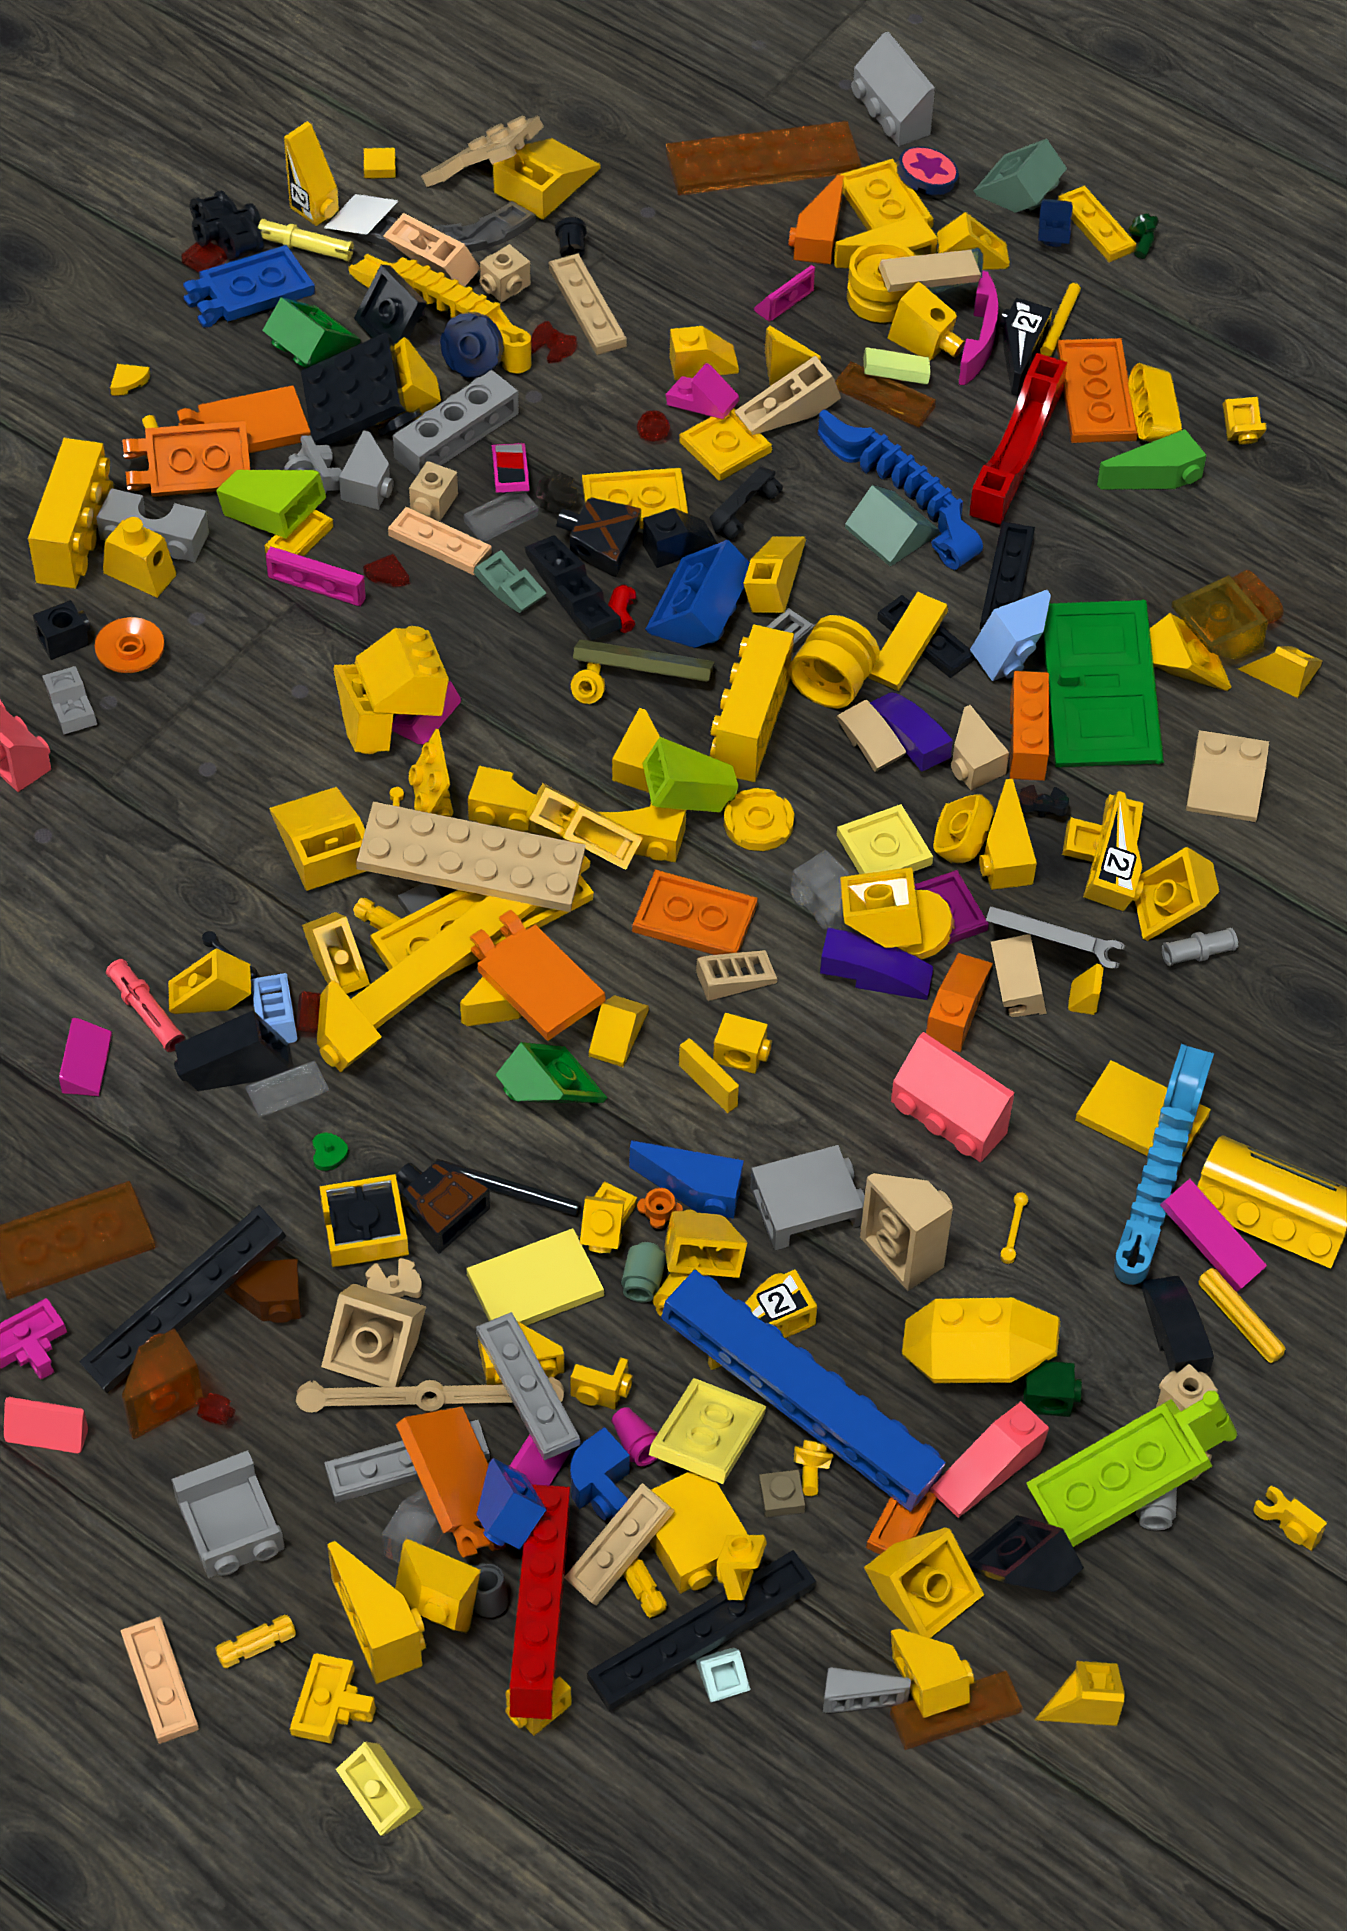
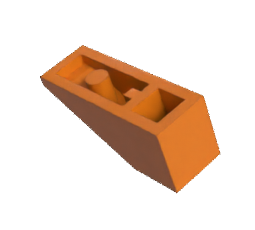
M837 175L799 214L797 228L791 227L789 246L794 247L793 260L831 265L842 202L844 175Z
M961 953L957 954L937 992L928 1016L926 1034L950 1050L961 1052L993 963Z

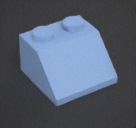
M1048 590L993 610L970 648V651L992 681L1005 676L1012 678L1014 671L1023 670V663L1035 651V644L1044 631L1051 596Z

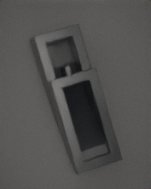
M1179 1275L1142 1281L1140 1285L1160 1351L1165 1353L1170 1372L1175 1370L1178 1373L1188 1364L1198 1372H1210L1214 1354L1198 1310Z

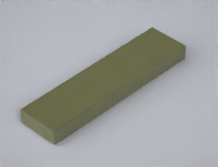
M582 639L575 645L573 659L578 661L706 682L710 680L715 661Z

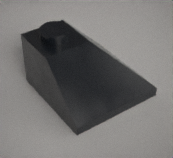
M1020 1515L1014 1517L965 1557L974 1573L1007 1584L1056 1592L1068 1586L1072 1581V1577L1084 1568L1063 1528Z

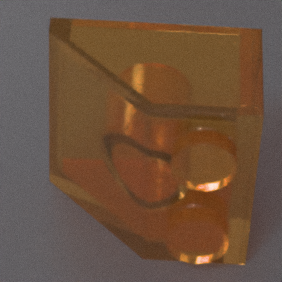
M175 1328L164 1334L159 1333L150 1337L145 1344L138 1348L122 1394L129 1432L133 1439L204 1403L197 1363Z

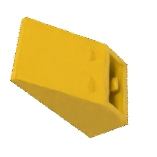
M553 138L525 144L521 149H515L516 154L513 157L493 164L494 193L508 201L515 202L543 220L601 169V164Z
M337 787L270 808V813L306 891L366 872L356 869V861L365 833L364 825L359 815Z

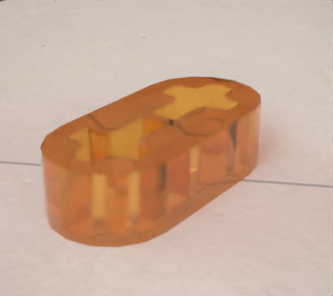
M1244 570L1230 578L1229 589L1232 596L1258 623L1268 626L1282 618L1283 607L1279 598L1253 572Z

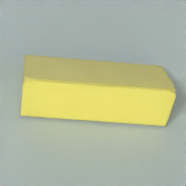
M364 1742L336 1768V1771L380 1836L386 1835L423 1810L422 1804L378 1743Z

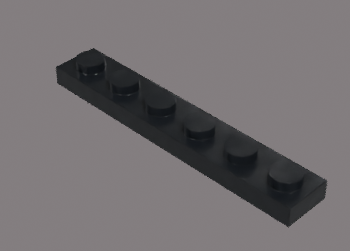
M258 1205L79 1362L100 1387L108 1393L287 1237L286 1234L264 1209Z
M793 1550L752 1575L744 1600H728L726 1591L721 1592L587 1672V1679L607 1709L611 1711L816 1588V1580Z

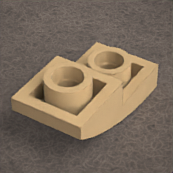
M867 700L836 716L852 745L859 746L874 772L906 754V750L887 722Z

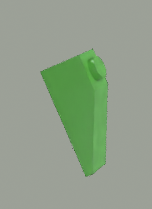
M1184 429L1102 461L1097 486L1100 489H1175L1185 484H1192L1202 478L1206 454Z

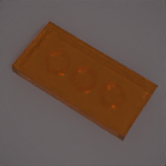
M130 1181L0 1225V1281L7 1300L155 1249L153 1237Z

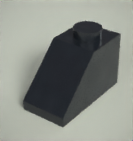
M676 508L643 518V546L656 568L680 561L682 557L718 544L704 520Z

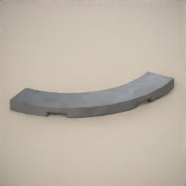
M510 201L494 213L479 218L480 220L475 224L462 226L461 223L434 225V229L465 244L471 253L499 245L516 237L536 223V214ZM385 215L368 234L358 233L359 237L373 244L401 252L383 236L398 220L396 218Z

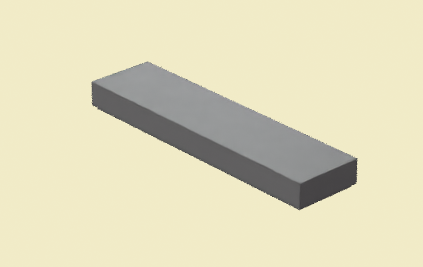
M510 1312L477 1326L476 1334L543 1460L579 1446L580 1437L513 1313Z
M479 1420L471 1421L470 1424L486 1460H490V1453ZM403 1440L324 1462L335 1503L420 1480Z

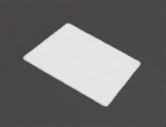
M356 194L324 228L368 234L393 208L398 200Z

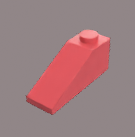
M1019 1402L991 1424L931 1487L930 1492L959 1518L1041 1453L1049 1427L1025 1404Z

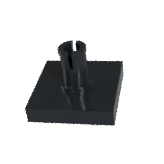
M380 265L354 319L372 338L388 332L395 345L403 337L409 339L416 324L422 321L420 316L424 317L425 315L424 308L427 302L390 265Z

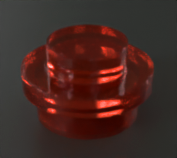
M647 411L642 414L637 422V433L641 438L648 441L662 440L670 431L669 421L659 411Z
M208 1393L207 1398L200 1397L196 1402V1405L199 1407L196 1415L203 1420L218 1425H227L228 1419L234 1417L236 1410L229 1406L231 1400L214 1393Z

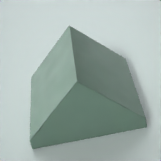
M874 485L869 488L845 523V528L890 567L940 533V530L896 492Z

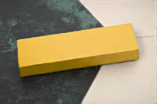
M1086 186L1058 197L1059 201H1070L1073 203L1071 220L1108 262L1135 251L1136 242Z
M917 592L880 651L879 660L872 668L868 678L899 691L947 614L948 604Z

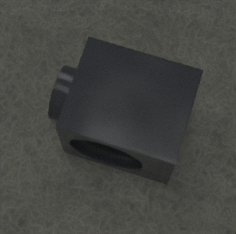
M72 600L33 614L37 638L50 660L89 646L86 632L91 630L89 620L84 611H77Z

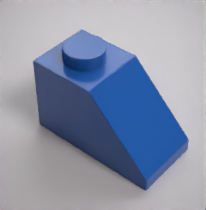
M492 1458L488 1464L476 1515L485 1529L483 1534L490 1541L499 1546H504L505 1543H508L520 1550L546 1511V1507L525 1474Z

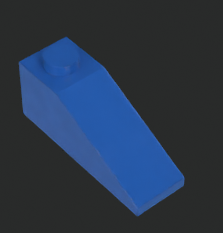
M631 1140L629 1167L658 1187L668 1189L676 1199L696 1212L719 1214L734 1219L742 1184L744 1160Z

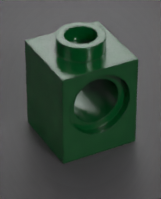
M1043 1361L1035 1369L1025 1374L1023 1404L1036 1415L1070 1417L1073 1402L1080 1403L1082 1380L1075 1378V1363Z

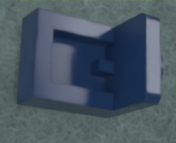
M1048 199L1041 201L1038 241H1044L1045 245L1054 247L1062 246L1063 243L1070 244L1072 202Z

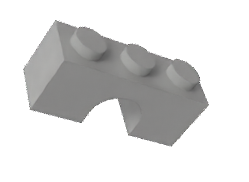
M111 488L96 517L100 540L106 541L107 537L122 520L129 517H137L142 520L143 527L165 538L172 558L191 562L196 561L209 535L207 512L205 510L174 503L170 513L165 517L148 519L146 518L142 495Z

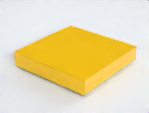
M735 408L724 419L710 417L679 435V442L719 481L772 452V444L761 433L752 435L735 414Z

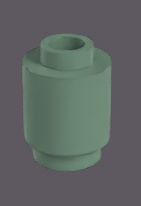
M641 1242L629 1248L621 1284L624 1288L623 1294L630 1300L650 1302L660 1289L666 1255L660 1250L659 1246L651 1242Z

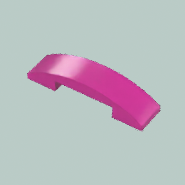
M981 271L974 309V316L984 318L980 339L966 338L961 360L959 385H966L981 371L991 354L994 344L998 316V297L993 280L987 271Z

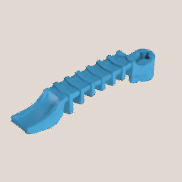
M1181 1044L1163 1107L1160 1111L1159 1127L1155 1128L1152 1141L1153 1146L1149 1148L1147 1165H1144L1142 1171V1182L1138 1184L1135 1196L1136 1201L1132 1203L1131 1218L1127 1220L1116 1252L1114 1272L1116 1277L1125 1284H1138L1148 1274L1159 1240L1161 1225L1163 1226L1166 1215L1165 1210L1160 1204L1172 1194L1171 1190L1175 1187L1176 1174L1182 1164V1154L1186 1151L1189 1139L1188 1134H1191L1214 1053ZM1138 1246L1137 1263L1134 1268L1129 1267L1127 1263L1130 1257H1132L1135 1247Z

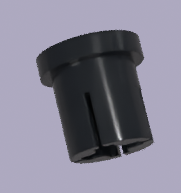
M567 217L556 223L555 235L559 239V249L562 258L574 255V249L575 254H579L580 257L584 256V237L586 236L587 228L586 223L582 219Z

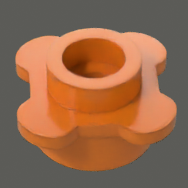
M656 1188L649 1191L646 1197L640 1199L637 1203L638 1212L645 1214L650 1219V1225L657 1229L665 1226V1222L670 1220L673 1211H683L682 1205L675 1202L674 1195L666 1188ZM661 1206L663 1209L657 1210L656 1207Z

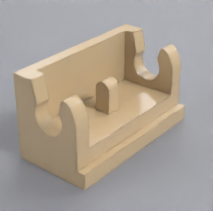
M1027 934L992 941L991 946L1003 1006L1012 1007L1008 1009L1009 1016L1019 1017L1039 1013V1015L1046 1014L1031 935Z

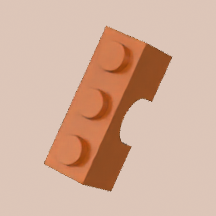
M1014 671L1010 695L1012 737L1009 779L1045 781L1049 756V673Z

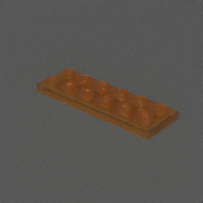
M847 121L666 143V154L678 195L836 176L861 168V161Z

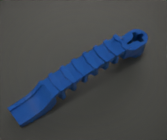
M826 409L819 413L818 435L834 455L849 463L860 461L861 469L865 473H868L876 466L878 476L882 480L892 473V482L896 488L904 484L906 496L911 499L916 495L918 508L923 510L927 507L930 520L935 521L938 518V528L942 534L932 540L931 545L938 552L941 560L947 567L956 570L983 551V542L978 533L961 520L963 500L960 498L957 500L952 495L950 488L947 487L945 489L940 484L938 477L935 476L933 478L928 473L927 467L924 465L920 466L915 462L914 456L911 454L909 456L906 455L900 445L892 444L888 440L887 435L883 434L881 436L871 427L858 428L846 425Z

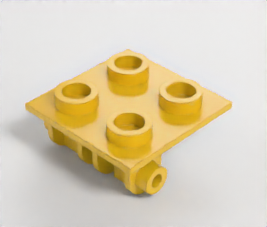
M435 729L429 741L423 745L421 755L416 764H413L410 768L409 783L414 789L415 810L451 817L453 815V808L448 790L450 780L439 729Z

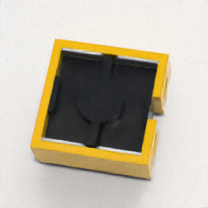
M396 1174L319 1186L332 1267L409 1255L408 1239Z

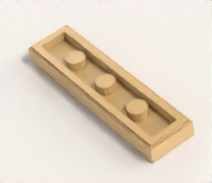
M574 254L549 261V271L596 355L626 347L627 339L580 255Z

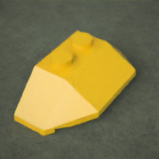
M1015 1298L934 1299L906 1319L902 1355L933 1383H1011L1035 1369L1043 1361H1049L1057 1356L1060 1319L1055 1315Z

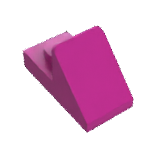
M705 363L693 378L681 376L666 393V401L669 406L724 419L740 401L739 395L708 363Z

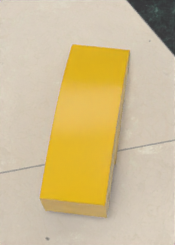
M542 783L526 813L530 820L561 835L570 842L585 844L586 850L625 870L643 839L622 825Z

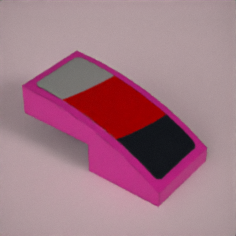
M525 443L492 445L496 493L529 491Z

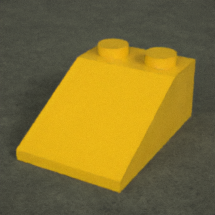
M336 1541L328 1543L333 1584L375 1683H381L422 1667L421 1650L426 1649L422 1632L425 1631L418 1609L416 1607L409 1609L404 1595Z

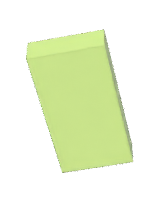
M865 348L863 356L864 374L928 384L930 378L929 357Z

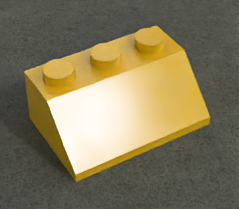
M408 626L406 629L394 628L356 656L355 665L373 713L442 716L449 678L429 630L418 626Z

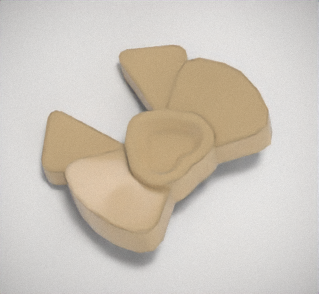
M399 1258L398 1276L390 1275L386 1278L377 1263L373 1264L365 1273L368 1280L367 1288L398 1298L405 1295L419 1298L422 1295L421 1278L415 1270V1263L409 1260Z

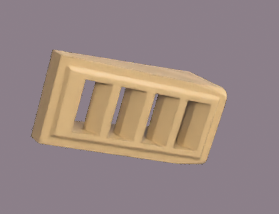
M766 950L709 955L697 958L696 973L708 1001L777 983V977ZM760 963L764 973L757 974L754 968L755 964ZM746 967L749 975H743L741 968ZM733 970L735 976H729L728 971ZM720 974L721 977L716 978L715 975Z

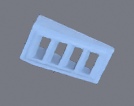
M287 973L251 979L255 1012L288 1043L296 1042L297 1032ZM282 990V992H278V993H272V994H267V995H260V994H262V993H268V992H274V991Z

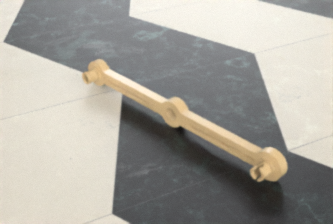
M550 1376L548 1380L560 1402H562L564 1397L563 1385L560 1381ZM434 1380L423 1381L418 1386L360 1388H323L316 1381H313V1383L308 1381L299 1387L296 1395L297 1406L301 1410L310 1413L317 1412L324 1406L417 1404L419 1408L425 1411H435L441 1408L443 1404L512 1402L504 1385L442 1386L441 1383ZM426 1392H434L436 1396L427 1398L424 1394Z

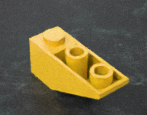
M917 214L836 241L834 266L836 268H849L850 258L857 248L866 243L880 240L896 242L906 246L916 256L936 254L938 237L921 214Z
M773 536L751 558L743 585L752 612L785 613L806 542L805 536Z

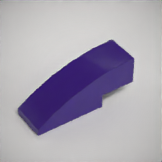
M894 692L870 702L887 722L906 750V754L921 772L951 758L953 740L932 717L915 703Z
M828 927L821 957L820 973L855 979V988L928 1000L934 967L897 947L885 948L866 936Z

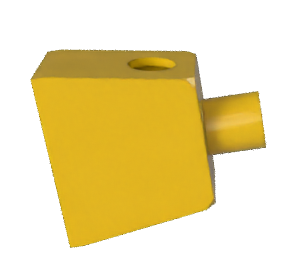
M918 281L900 299L887 337L889 340L918 356L929 357V360H932L942 349L951 356L956 357L965 345V341L952 332L957 320L956 313Z
M129 517L122 520L107 537L104 547V574L156 598L160 596L176 577V571L165 538L143 527L141 519Z
M690 1209L673 1211L671 1213L665 1240V1254L669 1272L691 1274L695 1269L702 1275L740 1277L747 1241L725 1216L697 1213Z

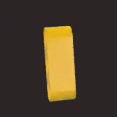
M1142 363L1136 364L1129 375L1128 388L1139 438L1144 441L1153 442L1181 431V419L1170 372Z

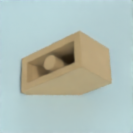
M968 705L964 707L954 745L951 768L955 777L958 780H963L972 791L1006 774L1009 752L973 707Z

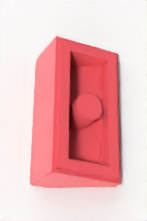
M6 1397L4 1407V1439L6 1442L76 1454L81 1453L88 1432V1424L83 1409Z

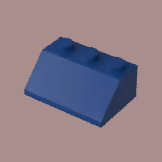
M729 540L682 557L645 630L651 635L692 648L717 642L724 634V626L728 618L737 608L736 602L740 594L745 590L743 583L750 562Z

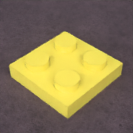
M902 804L837 827V837L859 874L912 867L914 872L932 865L933 855Z

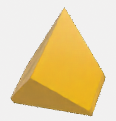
M772 326L766 328L765 357L770 385H773L814 356L821 362V356Z
M1277 646L1275 653L1240 667L1238 670L1299 698L1323 661L1293 646Z
M1076 1661V1669L1035 1720L1117 1726L1125 1695L1118 1664Z

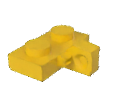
M317 1653L313 1654L290 1726L292 1736L331 1744L338 1723L348 1725L349 1718L355 1721L372 1723L376 1710L374 1697L357 1694L358 1688L350 1685L355 1670L353 1661Z

